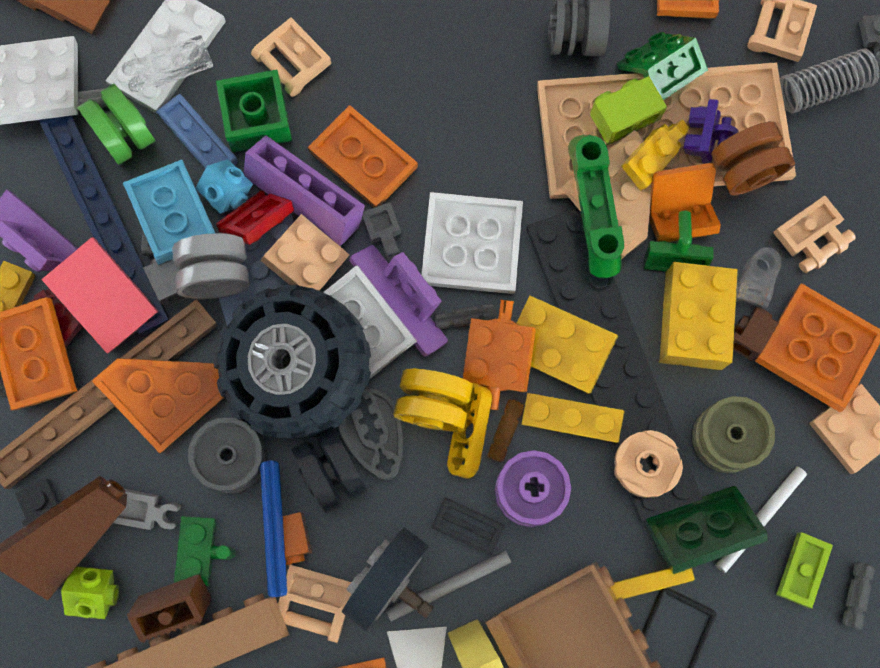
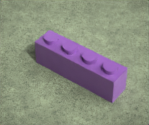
M264 136L245 152L244 176L268 195L273 194L291 200L294 208L293 213L298 216L302 214L339 246L359 229L365 205L271 138Z

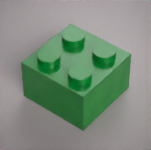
M278 70L216 81L225 136L232 152L248 150L264 136H268L278 144L292 141Z

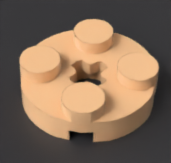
M653 430L637 432L626 438L618 447L614 459V473L622 486L630 493L643 498L658 497L672 490L680 480L683 470L682 459L680 460V454L677 451L678 448L675 442L665 434ZM652 456L654 458L653 464L657 466L656 470H649L646 473L642 470L643 465L640 464V459Z

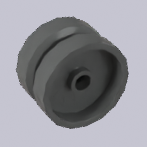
M233 417L216 418L205 423L194 434L188 448V463L193 475L204 486L225 495L241 494L252 489L261 480V462L268 461V450L263 438L253 429H250L246 422ZM232 450V458L229 461H225V454L230 455V451Z

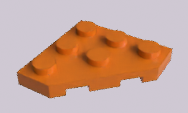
M117 358L92 380L100 391L159 453L163 452L224 398L220 395L216 383L219 379L218 369L214 368L213 363Z

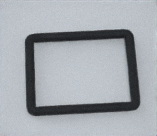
M670 588L661 589L642 633L647 640L666 594L710 615L689 665V668H696L716 621L717 614L713 609Z

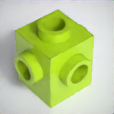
M76 567L67 577L61 590L64 615L106 619L111 605H116L119 596V586L114 585L113 570Z

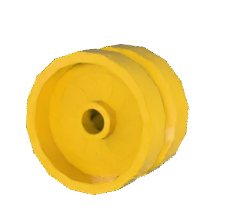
M416 368L403 370L400 388L410 396L396 399L393 416L401 421L428 429L449 432L464 431L467 413L459 406L470 402L473 384L465 379L443 372Z

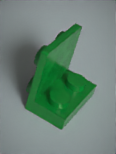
M665 32L652 35L648 39V43L640 48L628 51L624 55L625 58L617 63L619 70L643 74L644 78L649 76L663 100L708 71L695 37L682 36L681 34H665Z

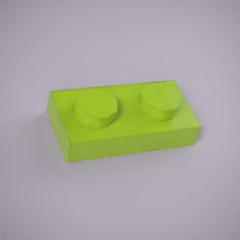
M797 533L776 595L806 608H813L833 545L805 533Z

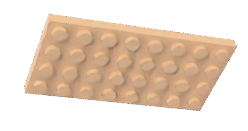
M777 62L708 68V71L663 100L667 108L661 120L636 131L645 140L653 130L666 124L669 127L671 124H675L680 119H683L690 129L678 140L682 147L662 171L702 164L701 157L685 154L684 151L685 136L687 134L702 135L703 128L690 127L691 107H707L709 99H715L719 101L717 110L721 112L719 124L722 123L723 117H730L732 119L731 125L736 127L739 132L759 123L776 122L783 137L779 147H788L793 157ZM643 74L540 80L537 82L550 199L569 198L561 188L564 183L575 176L572 160L568 153L570 141L580 135H592L601 138L605 142L590 116L594 100L604 92L611 91L613 93L620 90L625 83L632 79H643ZM621 138V139H619V140H617V141H615V142H613V143H611V144H609V145L606 144L607 149L609 150L610 148H612L614 145H616V144H617L619 141H621L623 138ZM713 160L712 163L716 168L714 186L725 185L723 177L728 171L718 170ZM795 166L774 181L793 180L796 176Z

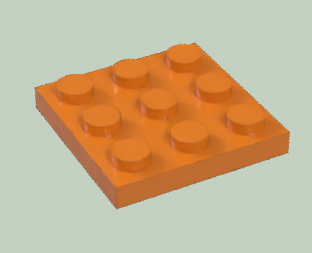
M801 283L793 293L777 321L779 322L778 326L755 362L838 412H842L847 407L880 345V329Z

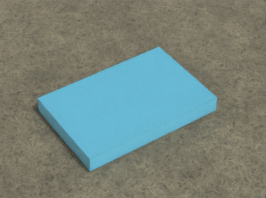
M183 160L123 182L158 265L173 259L172 247L181 239L195 235L216 234Z

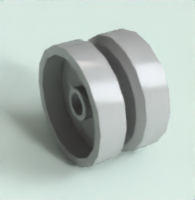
M223 233L202 234L181 239L173 245V262L177 268L181 269L175 275L176 292L180 296L193 299H214L239 294L250 286L248 269L241 264L247 258L243 238Z

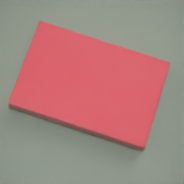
M91 237L41 279L107 354L111 353L159 312L94 237Z

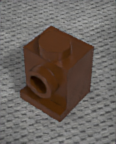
M756 307L752 314L748 317L743 315L734 328L733 350L752 361L762 353L779 322L772 319V315L766 310Z

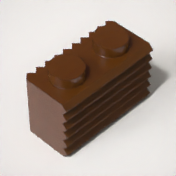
M195 575L138 596L127 616L139 641L145 643L146 640L151 641L153 637L157 639L159 635L170 634L171 630L176 632L177 628L182 630L183 626L195 625L196 621L201 623L212 598L201 576Z

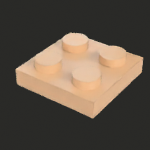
M301 214L260 261L289 285H299L320 291L350 254Z
M862 384L857 386L847 407L842 412L829 407L809 422L811 427L850 474L858 472L880 454V405Z

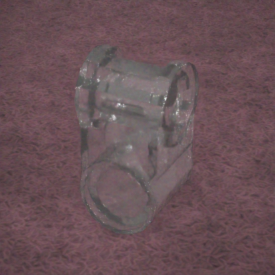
M768 247L761 248L747 260L742 276L737 284L736 303L743 301L758 308L767 309L782 262L776 250ZM757 259L766 261L769 267L768 271H763L759 268Z

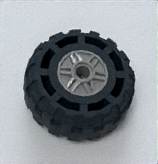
M282 285L280 288H267L256 293L251 301L248 303L242 302L232 312L234 318L228 326H223L218 337L222 341L219 352H215L214 368L218 369L219 379L216 383L220 395L226 398L230 406L229 410L238 420L246 422L250 429L267 436L281 439H305L318 436V434L332 427L336 428L343 423V420L351 412L356 410L362 401L360 398L365 386L369 384L371 375L369 371V358L371 357V351L362 325L345 305L332 296L313 288L299 285Z

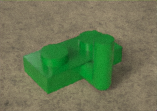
M684 210L678 214L679 240L677 244L667 241H650L644 257V269L667 271L673 262L711 265L714 258L713 247L691 244V212Z
M181 516L174 583L200 575L205 586H210L212 560H231L235 557V550L232 547L225 545L214 546L217 519Z

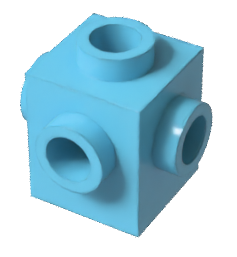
M227 159L207 165L195 189L221 214L232 209L235 210L248 200L247 194L253 184L244 176L239 168L235 167Z

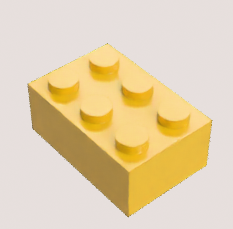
M673 262L665 274L659 363L723 370L732 363L738 269Z

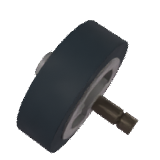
M405 527L391 542L385 539L367 560V563L371 565L370 569L366 566L348 586L347 591L351 593V596L342 609V613L367 631L374 621L378 620L391 601L394 603L397 598H400L411 608L417 610L424 618H427L434 607L427 601H423V598L408 588L407 584L410 582L408 578L422 560L421 557L429 546Z

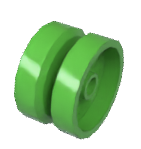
M115 83L101 91V99L109 109L107 113H104L99 104L92 99L77 107L118 165L132 157V151L125 142V137L128 136L133 144L141 150L155 142L137 108L130 99H126Z

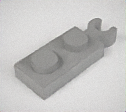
M125 489L127 494L126 508L113 523L146 530L154 528L155 521L164 529H174L177 527L178 522L168 520L166 512L167 510L177 512L181 508L180 504L169 502L163 506L158 505L159 495Z

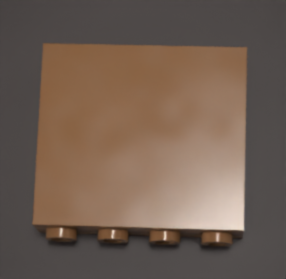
M597 562L582 568L486 621L509 668H661L657 660L651 662L645 651L649 648V645L640 629L634 631L628 620L632 614L622 597L618 599L615 597L611 589L614 581L605 566L600 568Z

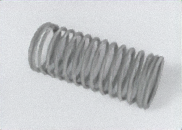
M863 48L814 65L813 67L811 66L807 69L781 76L779 80L785 110L793 114L800 112L801 109L806 110L807 107L810 108L813 105L837 99L838 96L843 97L844 94L849 95L863 88L875 86L879 79V66L874 54L870 50ZM861 52L865 53L870 58L871 63L873 65L874 79L872 83L870 66L867 60L861 55ZM859 56L866 64L869 74L868 82L865 80V72L859 61ZM848 62L851 64L852 73L856 81V87L853 84L852 75L848 68ZM842 64L844 65L846 70V76L850 83V89L847 86L844 72L842 71ZM836 67L839 69L840 78L844 85V91L840 87V81L836 73ZM830 69L833 72L838 92H836L834 89V84L830 76ZM824 72L826 73L828 78V83L832 91L831 94L829 93L827 88V84L824 78ZM818 74L820 75L822 80V85L825 90V96L821 92V87L818 81ZM812 77L815 80L816 87L819 92V99L815 94V90L812 84ZM784 79H786V80H785V84H784V87H785V95H784V91H783V82H784ZM806 79L810 85L813 101L809 97V93L806 87ZM799 80L803 85L804 92L806 94V102L802 97V93L799 86ZM788 81L791 84V93L796 103V108H794L788 96Z

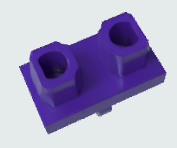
M709 99L707 107H691L690 127L703 128L702 135L687 134L685 136L684 151L685 154L701 157L702 164L712 163L713 157L711 153L715 148L716 140H718L719 145L739 132L736 127L731 125L732 119L730 117H723L722 123L719 124L721 112L717 110L719 101L715 99Z

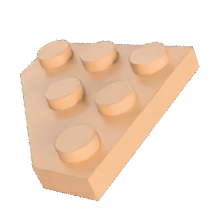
M635 130L608 150L610 160L608 171L618 225L622 226L624 237V250L621 254V259L641 245L648 236L652 183L640 191L621 167L644 141ZM574 176L564 183L561 189L581 211Z

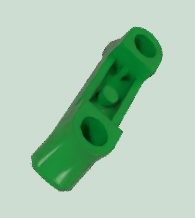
M580 135L570 141L568 153L574 169L588 248L589 271L595 277L609 278L621 271L624 237L622 226L618 225L608 171L610 165L608 149L601 138L592 135Z

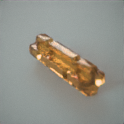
M512 399L507 401L504 409L505 415H502L493 438L495 442L491 444L487 454L488 458L494 461L503 462L508 451L506 447L511 443L519 422L517 418H520L524 405L519 401Z

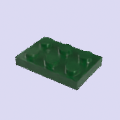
M736 485L703 496L699 501L652 516L645 521V526L673 574L767 541L766 529Z

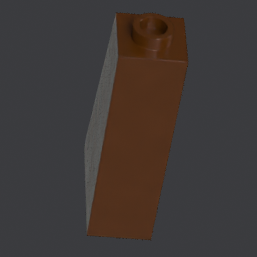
M101 476L97 477L1 542L0 571L44 599L49 600L126 508L127 494L125 489L112 479L107 481Z

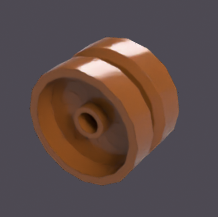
M768 121L746 128L721 142L712 151L711 155L718 170L728 171L723 177V181L730 195H740L758 189L783 176L794 167L795 161L789 148L779 147L783 137L776 122Z

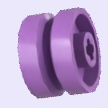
M532 450L519 453L507 461L497 476L494 493L497 506L507 519L516 525L536 527L545 525L563 512L569 502L571 484L569 474L559 460L548 453ZM532 484L536 487L537 493L535 496L531 497V492L525 490L527 485Z

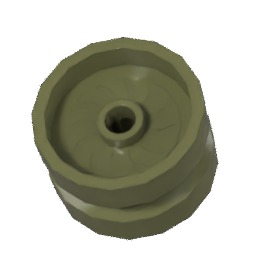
M731 396L717 401L697 417L692 428V444L696 455L707 467L720 473H736L760 464L769 456L775 443V427L770 414L761 404L747 397Z

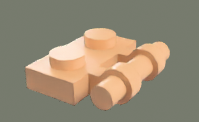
M826 196L814 202L773 232L792 257L801 250L805 253L806 259L799 263V267L804 273H808L814 268H821L827 263L829 257L835 253H842L848 249V244L856 239L855 234L848 229L841 234L836 228L845 219ZM824 235L828 243L819 249L814 241Z

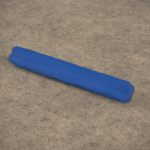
M270 460L260 464L267 590L269 597H283L287 595L280 466L277 461Z

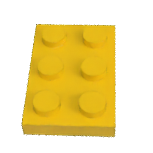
M529 296L517 323L522 326L536 328L531 367L591 394L618 335Z

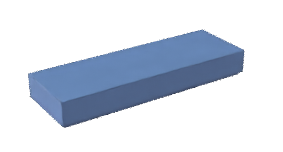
M178 94L156 111L160 119L204 169H206L207 165L227 159L233 165L238 163L235 155L181 94Z

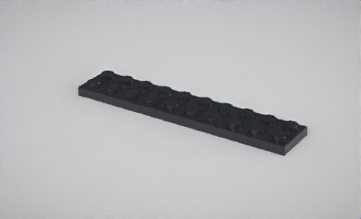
M577 208L527 225L528 236L556 307L618 335L590 394L594 405L625 411L619 443L609 442L614 458L620 444L637 432L653 430L663 433L672 439L678 448L677 451L680 454V460L682 459L683 470L680 480L672 490L653 498L639 497L628 491L639 522H644L647 518L701 500L702 496L613 276L598 278L589 271L588 248L581 211ZM652 456L640 459V464L643 465L642 470L646 473L649 470H656L657 466L653 464L654 458Z

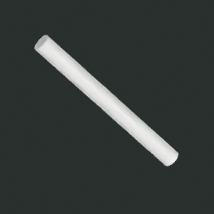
M796 466L756 514L763 526L769 522L807 476V473L802 468ZM745 549L721 557L715 566L723 573H726Z

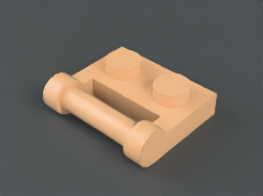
M761 0V13L754 35L749 38L748 49L754 52L764 51L799 62L803 56L817 5L802 0ZM775 8L782 10L775 37L771 39L766 37L773 11Z
M289 18L259 42L251 51V55L258 62L262 61L270 71L278 70L280 80L285 85L284 90L291 97L298 95L307 83L332 64L331 58L292 18ZM275 47L299 71L296 76L292 77L270 54Z
M290 565L286 576L287 595L280 597L278 602L285 624L327 636L328 641L338 643L346 616L342 613V609L351 596V593L347 591L351 582ZM293 601L334 613L333 622L329 623L288 611L290 602Z

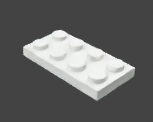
M165 0L106 79L107 84L110 86L115 83L123 95L157 114L156 111L169 102L225 24L224 16L197 0Z

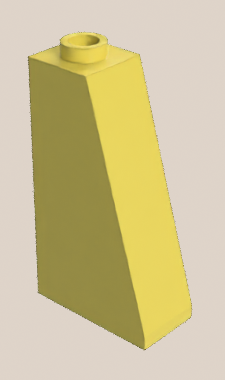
M478 619L447 633L462 668H504Z

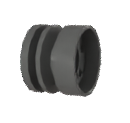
M553 0L549 8L547 31L551 55H559L562 42L565 41L566 55H572L576 42H580L583 56L603 57L609 35L610 0H584L583 4H578V0H568V4H565V0Z

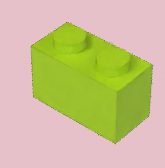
M648 76L641 80L637 78L632 79L616 92L611 93V91L600 94L594 100L590 116L606 144L609 145L626 137L634 130L638 131L661 120L667 106Z

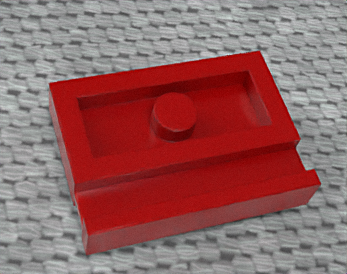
M259 191L217 222L216 226L219 233L236 235L243 238L245 244L250 245L258 241L272 227L280 224L285 217L294 211V208L289 199L273 194L266 196L264 191Z

